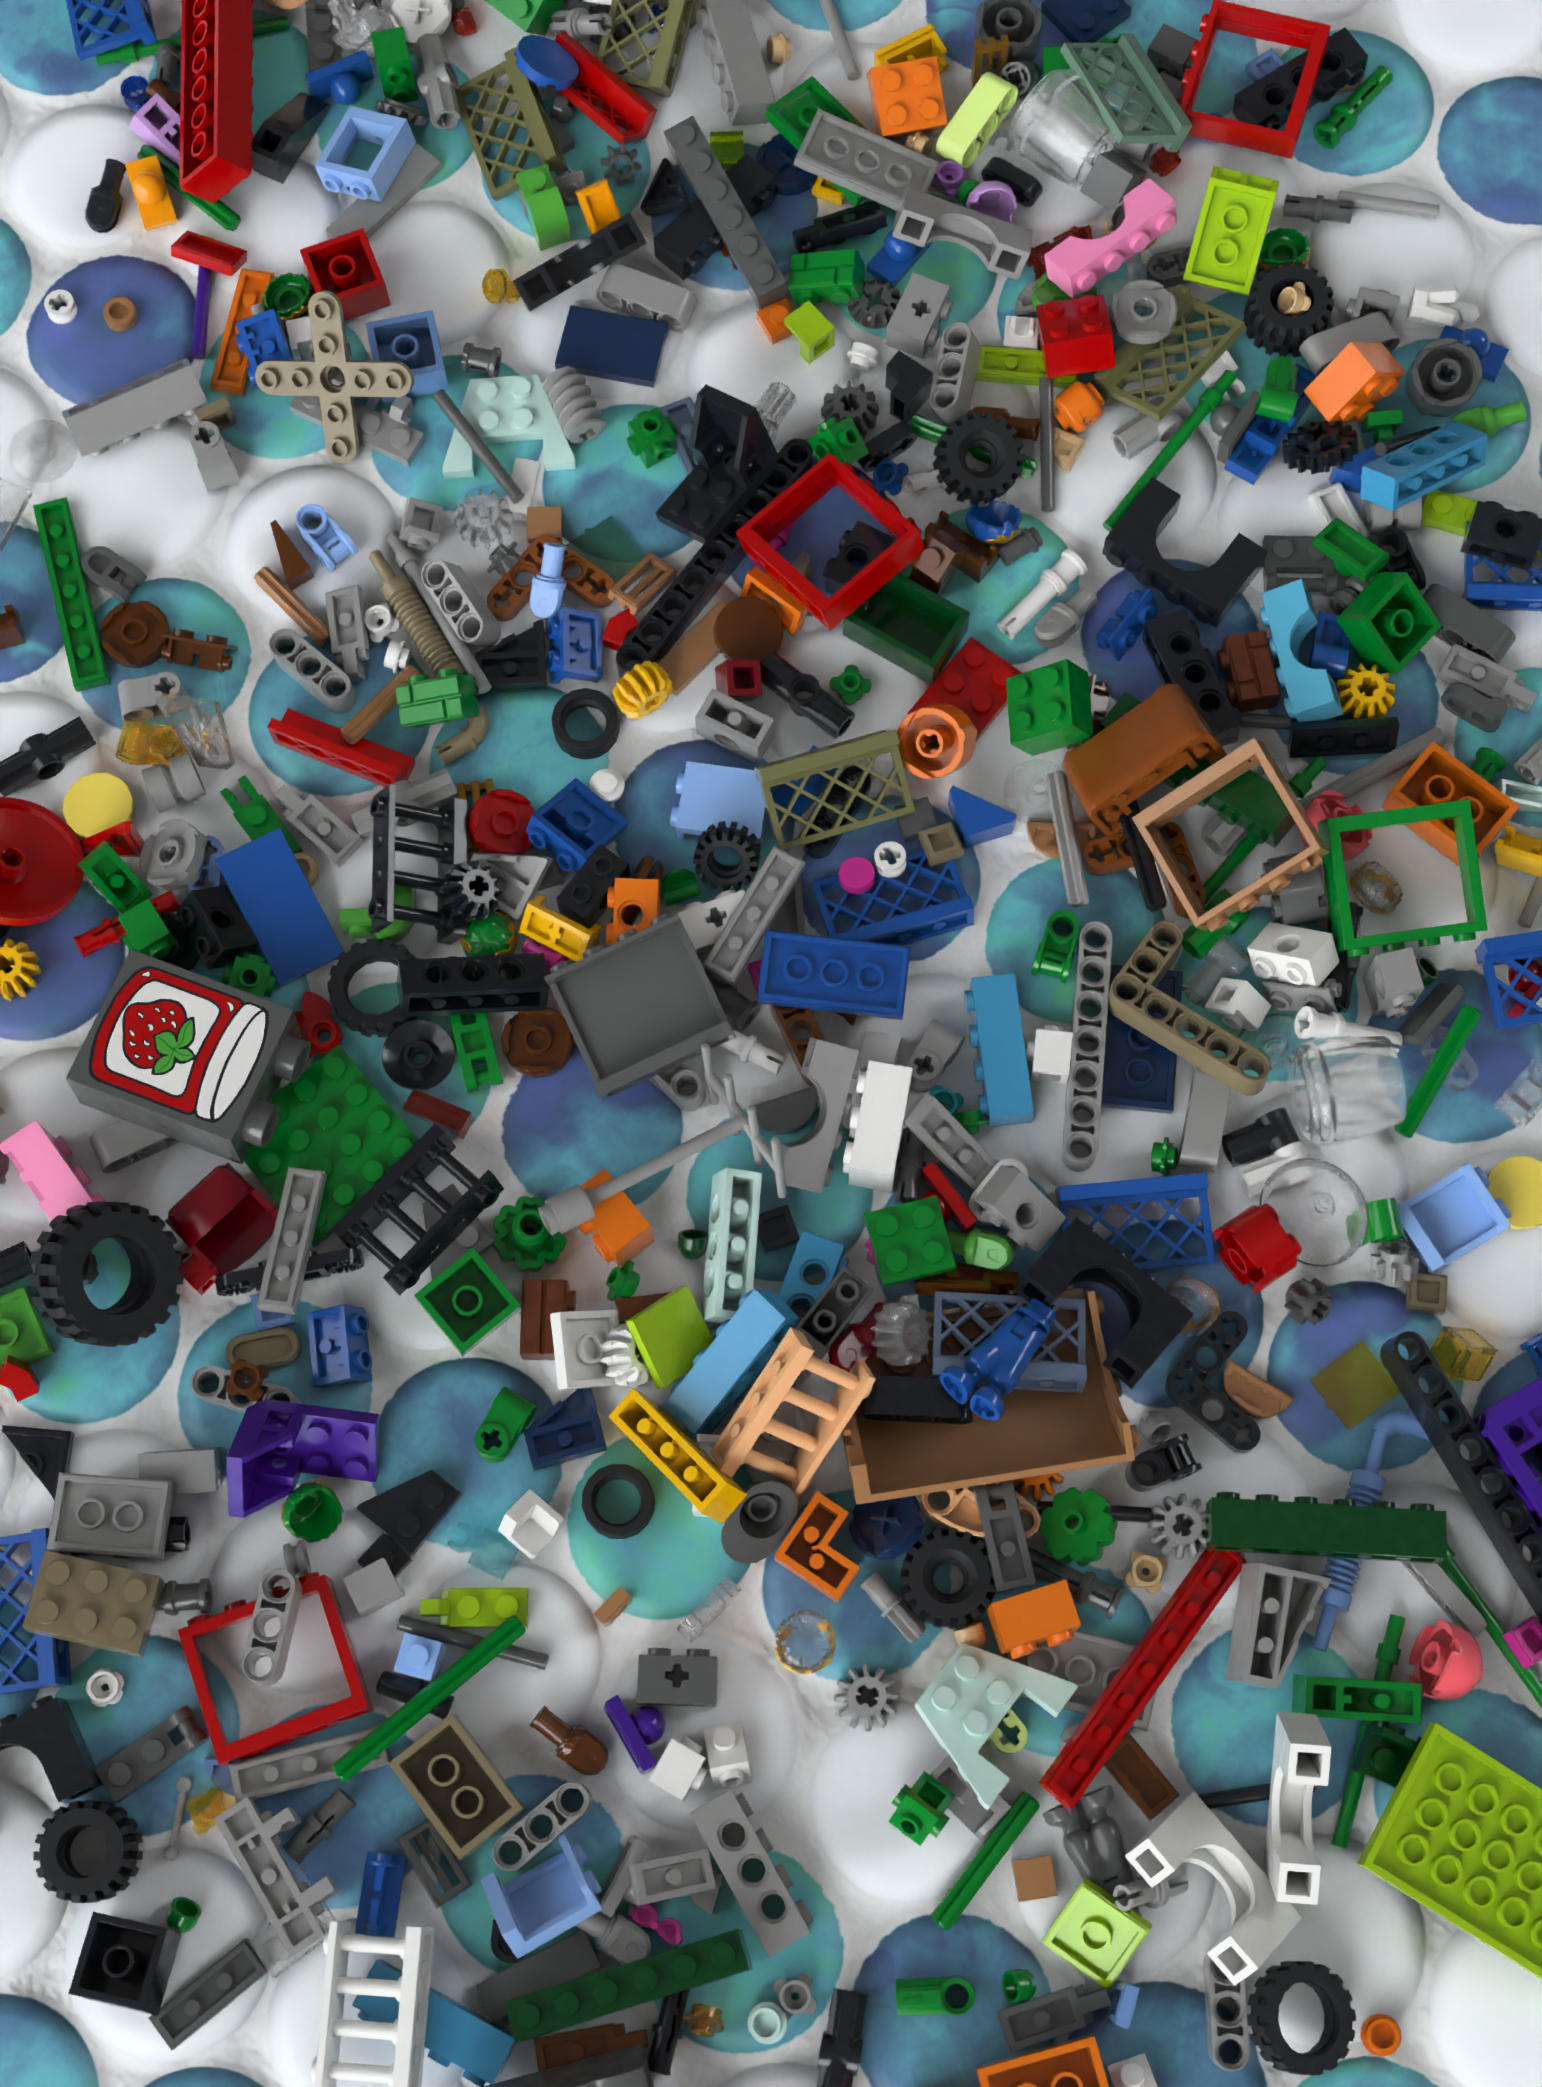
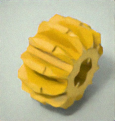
M644 661L641 665L635 664L633 669L626 671V674L617 680V685L612 690L613 699L616 701L617 707L628 718H635L637 720L641 719L644 715L650 716L652 711L659 709V706L668 700V695L673 691L672 681L669 679L668 673L657 662Z
M1363 663L1357 665L1355 671L1348 668L1344 678L1338 680L1336 684L1341 705H1343L1344 714L1342 715L1351 713L1353 714L1352 719H1360V717L1364 719L1385 717L1388 712L1387 709L1392 708L1395 702L1392 696L1396 690L1395 684L1387 683L1390 677L1389 672L1379 675L1377 673V664L1372 666L1370 671L1366 670Z
M9 938L6 939L3 947L0 946V995L2 994L5 1000L11 1001L15 992L20 997L26 998L24 988L27 985L29 987H37V983L32 977L41 974V968L36 965L39 959L34 951H29V946L21 941L16 945ZM10 966L13 970L8 973L6 969Z

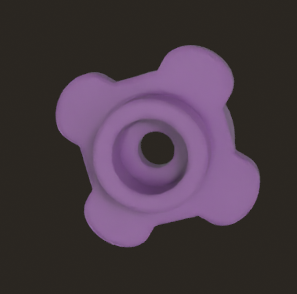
M943 161L937 168V173L932 180L931 186L939 187L945 191L947 196L954 197L958 194V186L964 180L969 179V173L963 170L962 166L956 161Z

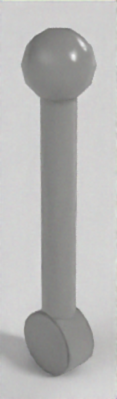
M181 1777L176 1783L179 1796L169 1846L163 1851V1856L168 1861L175 1860L179 1855L176 1846L186 1796L193 1788V1782L188 1777Z

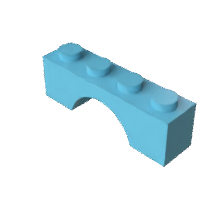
M1302 579L1261 593L1265 607L1260 608V614L1265 627H1270L1272 637L1268 638V643L1273 657H1278L1281 667L1276 668V674L1281 687H1286L1289 697L1284 699V705L1290 719L1295 717L1298 722L1325 721L1344 714L1336 684L1327 670L1309 668L1300 663L1299 652L1302 641L1307 633L1319 623L1311 593Z

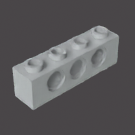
M730 1789L691 1812L690 1815L768 1957H771L809 1934L811 1931L807 1924L814 1920L802 1899L796 1903L793 1901L787 1890L793 1883L782 1863L775 1867L767 1853L773 1850V1847L762 1828L754 1831L747 1818L754 1813L743 1793L735 1796ZM731 1823H738L745 1830V1839L737 1847H730L723 1840V1830ZM752 1858L759 1859L765 1866L764 1877L756 1883L747 1881L742 1874L744 1863ZM770 1894L779 1895L785 1902V1911L779 1918H769L762 1910V1902Z

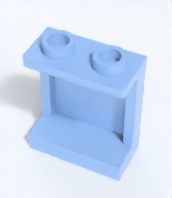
M687 761L685 773H678L676 794H681L679 806L673 805L670 819V827L676 828L677 839L684 840L685 834L701 835L703 831L707 832L710 825L714 824L717 828L719 822L722 821L726 822V827H730L733 821L738 823L736 829L740 831L743 825L749 828L747 835L750 836L754 833L757 837L755 844L760 843V848H762L767 808L755 771Z
M1467 1162L1459 1170L1409 1200H1403L1397 1204L1404 1236L1429 1274L1438 1272L1506 1231L1510 1226L1507 1220L1511 1217L1508 1208L1500 1198L1493 1199L1487 1190L1490 1182L1479 1166L1473 1168Z
M565 1833L558 1836L563 1849L562 1852L505 1885L501 1884L494 1872L480 1879L501 1935L517 1959L603 1910L596 1896L602 1889L592 1870L585 1871L584 1866L589 1864V1860L580 1843L577 1842L572 1845Z

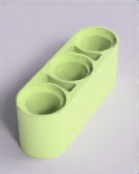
M992 72L983 74L939 136L936 143V152L948 160L958 162L963 169L970 167L1014 106L1018 97V88Z

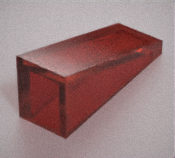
M412 1090L403 1107L404 1111L433 1125L437 1124L441 1129L464 1139L474 1121L470 1111L420 1091Z

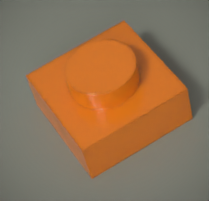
M783 298L756 311L757 320L772 345L794 335L784 324L785 317L794 311L787 298Z

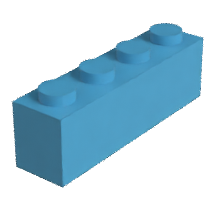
M1015 973L971 978L970 990H964L966 1012L973 1011L974 1025H969L971 1047L977 1046L979 1059L973 1060L974 1077L976 1082L982 1081L983 1094L978 1095V1108L981 1110L982 1117L986 1116L987 1120H989L988 1127L1031 1123L1034 1109Z
M755 1288L747 1292L739 1301V1309L733 1317L724 1321L718 1327L715 1333L717 1337L710 1346L696 1355L693 1360L694 1366L672 1386L670 1390L672 1394L664 1405L694 1435L712 1434L764 1369L790 1327L795 1329L802 1320L772 1290Z
M379 1959L375 1960L366 1978L398 1980L402 1976V1970ZM430 1987L425 2047L430 2049L427 2056L445 2067H449L452 2062L465 2069L462 2076L480 2087H483L486 2082L489 2084L496 2083L516 2045L513 2033ZM357 1995L352 2006L360 2010L358 2017L363 2021L394 2023L398 2019L400 2002L396 2000V1997Z

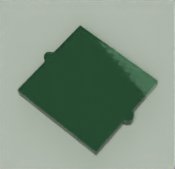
M612 516L592 529L586 528L584 534L566 545L607 573L614 583L619 581L643 559V556ZM605 584L601 587L593 585L598 592L606 589Z

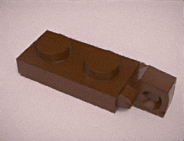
M955 1263L956 1269L953 1271L915 1280V1294L934 1297L935 1291L1018 1296V1293L1014 1291L1019 1283L1018 1272L993 1271L967 1263Z
M614 2023L534 2038L538 2071L643 2043L644 2048L649 2046L646 2029L626 2033L624 2023L615 2025Z

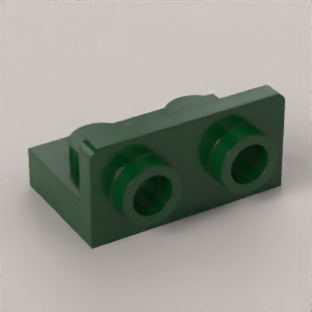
M1383 1721L1382 1726L1367 1725L1352 1770L1395 1789L1422 1737H1418L1417 1741L1405 1737L1406 1729Z

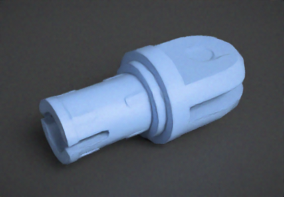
M544 543L541 572L533 575L529 598L530 609L536 617L542 620L554 618L564 604L567 581L564 580L561 573L566 546L559 543Z

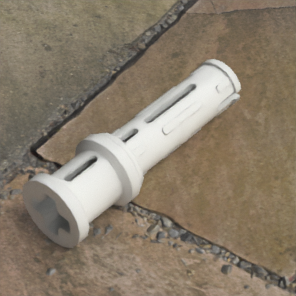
M1065 549L1061 553L1062 558L1050 570L1045 569L1041 573L1040 582L1002 621L997 623V627L1003 635L1008 631L1009 633L1006 637L1013 640L1055 596L1064 595L1067 592V586L1078 575H1084L1087 572V566L1079 555L1070 549Z
M1304 1006L1299 1010L1294 1023L1297 1037L1301 1039H1309L1310 1037L1322 1039L1328 1045L1344 1042L1394 1055L1400 1049L1391 1046V1043L1402 1046L1403 1041L1402 1035L1398 1031H1389L1346 1021L1339 1013H1319L1310 1006Z

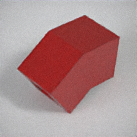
M629 608L609 619L602 636L603 647L618 651L619 647L639 623L630 613Z
M188 1248L182 1253L183 1263L178 1264V1272L184 1273V1278L202 1296L215 1284L216 1276Z
M7 1355L0 1368V1385L11 1389L17 1402L38 1393L40 1383L30 1364Z

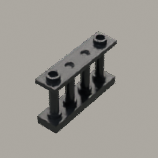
M389 784L373 797L370 805L371 816H374L372 899L368 907V916L372 919L371 932H380L396 919L434 926L437 930V943L451 945L466 935V922H463L461 914L457 917H451L452 907L450 905H442L443 900L447 896L438 890L445 883L442 877L447 871L453 869V866L459 862L465 861L467 863V800L454 797L440 807L438 811L396 803V786ZM395 817L436 825L438 829V844L395 836ZM395 851L435 858L436 862H438V877L394 870ZM394 885L435 892V895L438 896L437 912L395 905Z
M434 1124L330 1229L348 1249L363 1245L389 1269L383 1277L384 1280L399 1296L418 1282L420 1275L485 1208L492 1206L498 1199L499 1194L504 1190L501 1183L489 1169L479 1179L452 1156L451 1152L456 1146L437 1124ZM439 1165L444 1167L469 1189L454 1205L425 1181V1178ZM414 1191L442 1215L428 1232L399 1208V1205ZM386 1218H389L416 1242L401 1259L372 1234Z

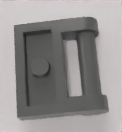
M1264 535L1262 548L1268 551L1263 565L1264 592L1302 579L1310 592H1323L1324 596H1331L1336 591L1337 585L1333 560L1313 547V538L1315 536ZM1276 573L1322 574V578L1277 577Z

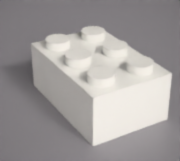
M869 1060L867 1072L859 1071L855 1102L861 1103L860 1107L853 1106L849 1137L854 1138V1142H846L843 1158V1173H849L848 1185L892 1192L913 1068Z

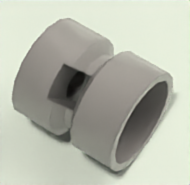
M1421 497L1394 511L1363 499L1364 524L1369 534L1381 533L1383 530L1391 527L1401 529L1402 531L1418 530L1422 520Z
M189 752L170 759L168 767L158 764L142 770L144 781L159 813L177 806L179 798L191 801L206 795L204 785Z

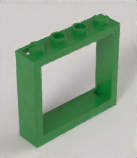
M1470 799L1329 818L1317 822L1319 836L1330 852L1322 857L1336 951L1347 950L1348 957L1368 955L1370 954L1369 947L1382 945L1383 952L1405 949V942L1418 940L1419 947L1441 944L1440 937L1453 935L1454 942L1475 940V932L1488 930ZM1453 818L1467 922L1354 938L1340 833Z

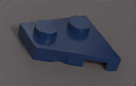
M1045 0L1041 4V12L1072 43H1095L1131 16L1132 10L1124 0Z
M579 1388L563 1402L559 1400L548 1410L544 1418L536 1420L524 1431L534 1471L608 1450L591 1388Z

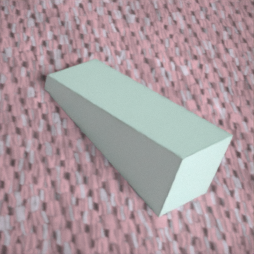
M1500 779L1492 784V786L1519 805L1517 811L1542 813V787L1507 779Z

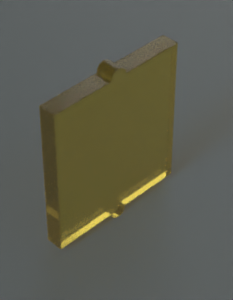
M1362 1341L1309 1380L1326 1401L1325 1407L1333 1410L1348 1431L1400 1393L1395 1382L1384 1370V1364L1377 1361Z

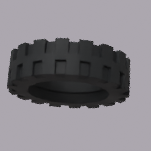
M376 938L366 939L367 943L360 945L357 942L351 945V950L347 953L343 951L338 956L339 962L336 966L333 965L329 973L331 979L328 981L327 987L330 993L329 999L335 1012L349 1029L354 1032L359 1031L361 1035L371 1037L372 1034H377L378 1037L389 1036L388 1033H391L399 1025L416 1020L418 1017H401L400 1004L391 1011L382 1014H365L357 1010L350 1002L348 995L349 983L354 974L367 964L379 961L390 962L398 966V960L416 957L402 944L396 945L393 940L384 939L382 942L377 941Z
M1284 1961L1280 1962V1966L1273 1965L1265 1971L1267 1975L1259 1977L1255 1982V1993L1250 1994L1248 2005L1251 2006V2014H1247L1248 2026H1252L1253 2034L1250 2036L1254 2046H1259L1261 2049L1259 2054L1266 2062H1273L1275 2069L1289 2072L1290 2074L1321 2075L1323 2070L1331 2071L1338 2066L1337 2061L1347 2056L1350 2050L1347 2046L1349 2041L1354 2040L1355 2030L1352 2029V2021H1356L1355 2009H1351L1350 2002L1353 2001L1349 1990H1344L1342 1986L1343 1980L1337 1974L1329 1973L1330 1968L1327 1966L1314 1964V1962ZM1298 1982L1306 1983L1314 1989L1321 2000L1324 2011V2029L1320 2039L1309 2052L1303 2054L1297 2053L1289 2047L1282 2036L1278 2022L1279 2006L1285 1992Z

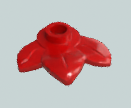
M306 991L301 1003L302 1012L295 1011V1015L302 1033V1039L311 1043L309 1058H311L316 1053L327 1054L338 1044L340 1045L343 1033L338 1023L332 1020V1008L327 1000L318 994ZM322 1033H331V1037L327 1042L319 1041V1036Z

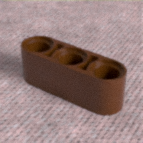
M770 1005L772 1016L800 1073L810 1037L825 1041L810 1009L782 1008L778 1005ZM798 1028H805L810 1031L811 1035L805 1040H797L792 1036V1033ZM800 1073L805 1083L814 1086L807 1077Z

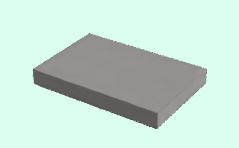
M59 1472L47 1550L163 1560L175 1483L164 1480Z

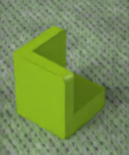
M809 300L785 317L784 324L800 341V356L808 364L835 346V327Z

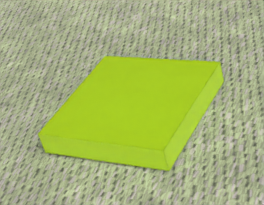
M688 1285L679 1286L625 1321L657 1388H665L689 1372L694 1366L693 1360L696 1355L709 1347L714 1341Z
M1084 1877L1044 1935L1041 1943L1102 1987L1109 1990L1151 1930L1152 1924L1133 1910L1122 1911L1115 1904L1116 1898Z

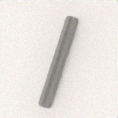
M1056 771L1047 774L1045 779L1068 904L1073 908H1078L1089 903V896L1067 776L1062 771Z

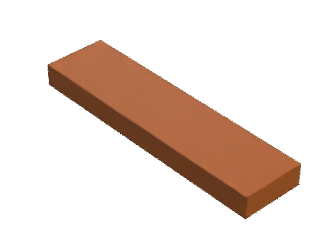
M241 268L210 382L212 391L245 396L250 379L247 373V367L250 366L247 354H243L238 347L235 336L239 334L236 322L253 316L251 311L252 305L263 304V292L266 291L268 283L275 278L274 273Z

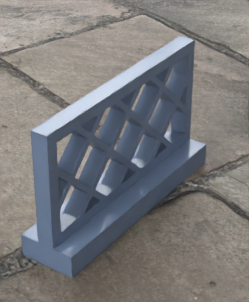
M935 1291L931 1378H939L942 1371L948 1366H957L965 1369L964 1362L967 1355L988 1338L1018 1307H1025L1029 1302L1023 1297L1015 1295ZM1058 1298L1050 1308L1055 1314L1061 1309L1077 1310V1322L1068 1330L1055 1319L1050 1323L1061 1336L1048 1347L1042 1342L1038 1348L1041 1353L1033 1360H1030L1015 1387L1017 1390L1083 1393L1087 1380V1365H1085L1086 1299ZM942 1303L958 1304L966 1314L952 1324L942 1314ZM986 1305L996 1306L1004 1314L992 1326L977 1313ZM970 1318L985 1331L972 1343L958 1330ZM941 1324L947 1329V1330H946L945 1332H943L942 1334H941ZM1075 1331H1077V1340L1072 1336ZM950 1335H953L965 1347L957 1356L941 1355V1343ZM1066 1340L1077 1351V1362L1061 1361L1052 1351ZM988 1380L980 1382L977 1387H984Z

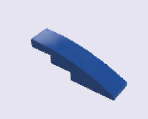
M1295 363V366L1298 367L1294 392L1298 393V400L1290 422L1285 423L1258 415L1247 429L1242 442L1228 458L1224 467L1225 470L1252 485L1256 483L1282 447V441L1287 440V434L1293 431L1312 402L1303 391L1316 377L1312 371Z

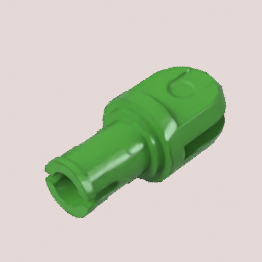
M1520 399L1517 402L1494 409L1487 406V404L1461 411L1453 417L1451 423L1456 421L1488 434L1487 439L1495 437V433H1497L1499 428L1527 421V414L1524 403Z
M974 1228L968 1234L946 1229L952 1253L963 1255L964 1260L969 1265L989 1270H1001L1007 1267L1014 1258V1245L1008 1237L1002 1234Z

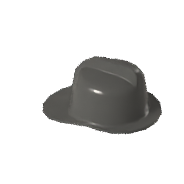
M770 1479L767 1481H755L742 1489L747 1496L726 1519L721 1530V1543L725 1553L736 1562L750 1564L767 1558L777 1547L798 1513V1500L794 1491L786 1484Z

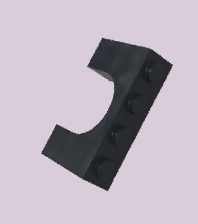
M1152 477L1105 538L1102 554L1106 556L1112 565L1119 568L1123 567L1133 573L1135 578L1143 585L1153 586L1162 592L1169 602L1175 605L1180 604L1190 610L1193 616L1200 622L1210 623L1217 628L1262 569L1268 551L1241 533H1238L1218 561L1206 569L1185 571L1170 565L1159 553L1156 539L1176 514L1181 495Z
M1076 1217L1025 1273L1014 1291L1027 1302L1035 1298L1049 1308L1068 1287L1078 1282H1097L1115 1291L1127 1307L1130 1319L1129 1329L1102 1365L1132 1389L1194 1314L1186 1308L1180 1299L1173 1297L1158 1285L1151 1275L1144 1273L1129 1261L1122 1251L1112 1247L1100 1237L1093 1227Z
M52 1695L33 1702L30 1705L31 1711L20 1717L12 1714L0 1719V1751L15 1746H22L30 1750L41 1762L58 1802L69 1803L103 1785L95 1772V1763L66 1699L57 1697L53 1699Z

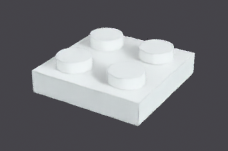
M618 1309L568 1311L550 1314L558 1390L619 1386L615 1385L614 1377L605 1376L608 1366L606 1363L600 1362L605 1356V1352L600 1345L607 1341L606 1333L616 1329V1327H620Z

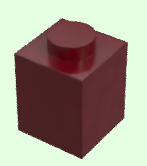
M726 660L715 667L717 691L739 702H750L762 695L760 660Z

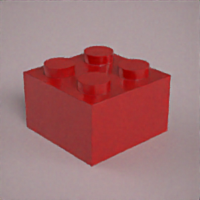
M363 228L300 250L307 275L315 293L324 290L334 293L342 303L344 321L391 305L384 279Z
M1103 294L1096 296L1085 295L1078 299L1066 301H1050L1036 306L1039 341L1047 379L1115 368L1113 333Z

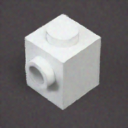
M1054 1025L1044 1026L1043 1029L1036 1028L1034 1040L1027 1039L1026 1043L1027 1062H1031L1030 1081L1067 1083L1070 1072L1073 1032H1065L1063 1027Z
M685 1736L682 1737L680 1743L671 1738L648 1781L685 1801L691 1788L699 1790L709 1772V1769L704 1767L707 1759L700 1755L703 1747Z

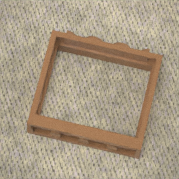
M1256 738L1249 740L1132 817L1194 926L1204 931L1210 930V932L1222 928L1229 922V916L1239 910L1245 912L1260 903L1259 897L1270 890L1274 893L1287 887L1292 882L1290 879L1292 876L1302 870L1306 873L1317 868L1323 862L1322 857L1330 853L1265 744ZM1260 763L1310 847L1207 912L1159 828Z

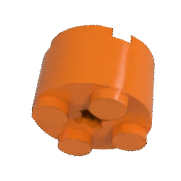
M935 703L914 711L903 719L897 730L900 742L898 747L903 766L915 776L924 779L940 778L961 769L970 760L975 750L977 736L975 725L961 709L950 704ZM933 735L938 737L939 747L935 746L936 739L932 737Z

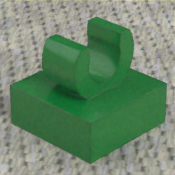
M1402 409L1368 412L1364 420L1361 421V432H1373L1374 445L1392 438V430H1396L1403 424Z

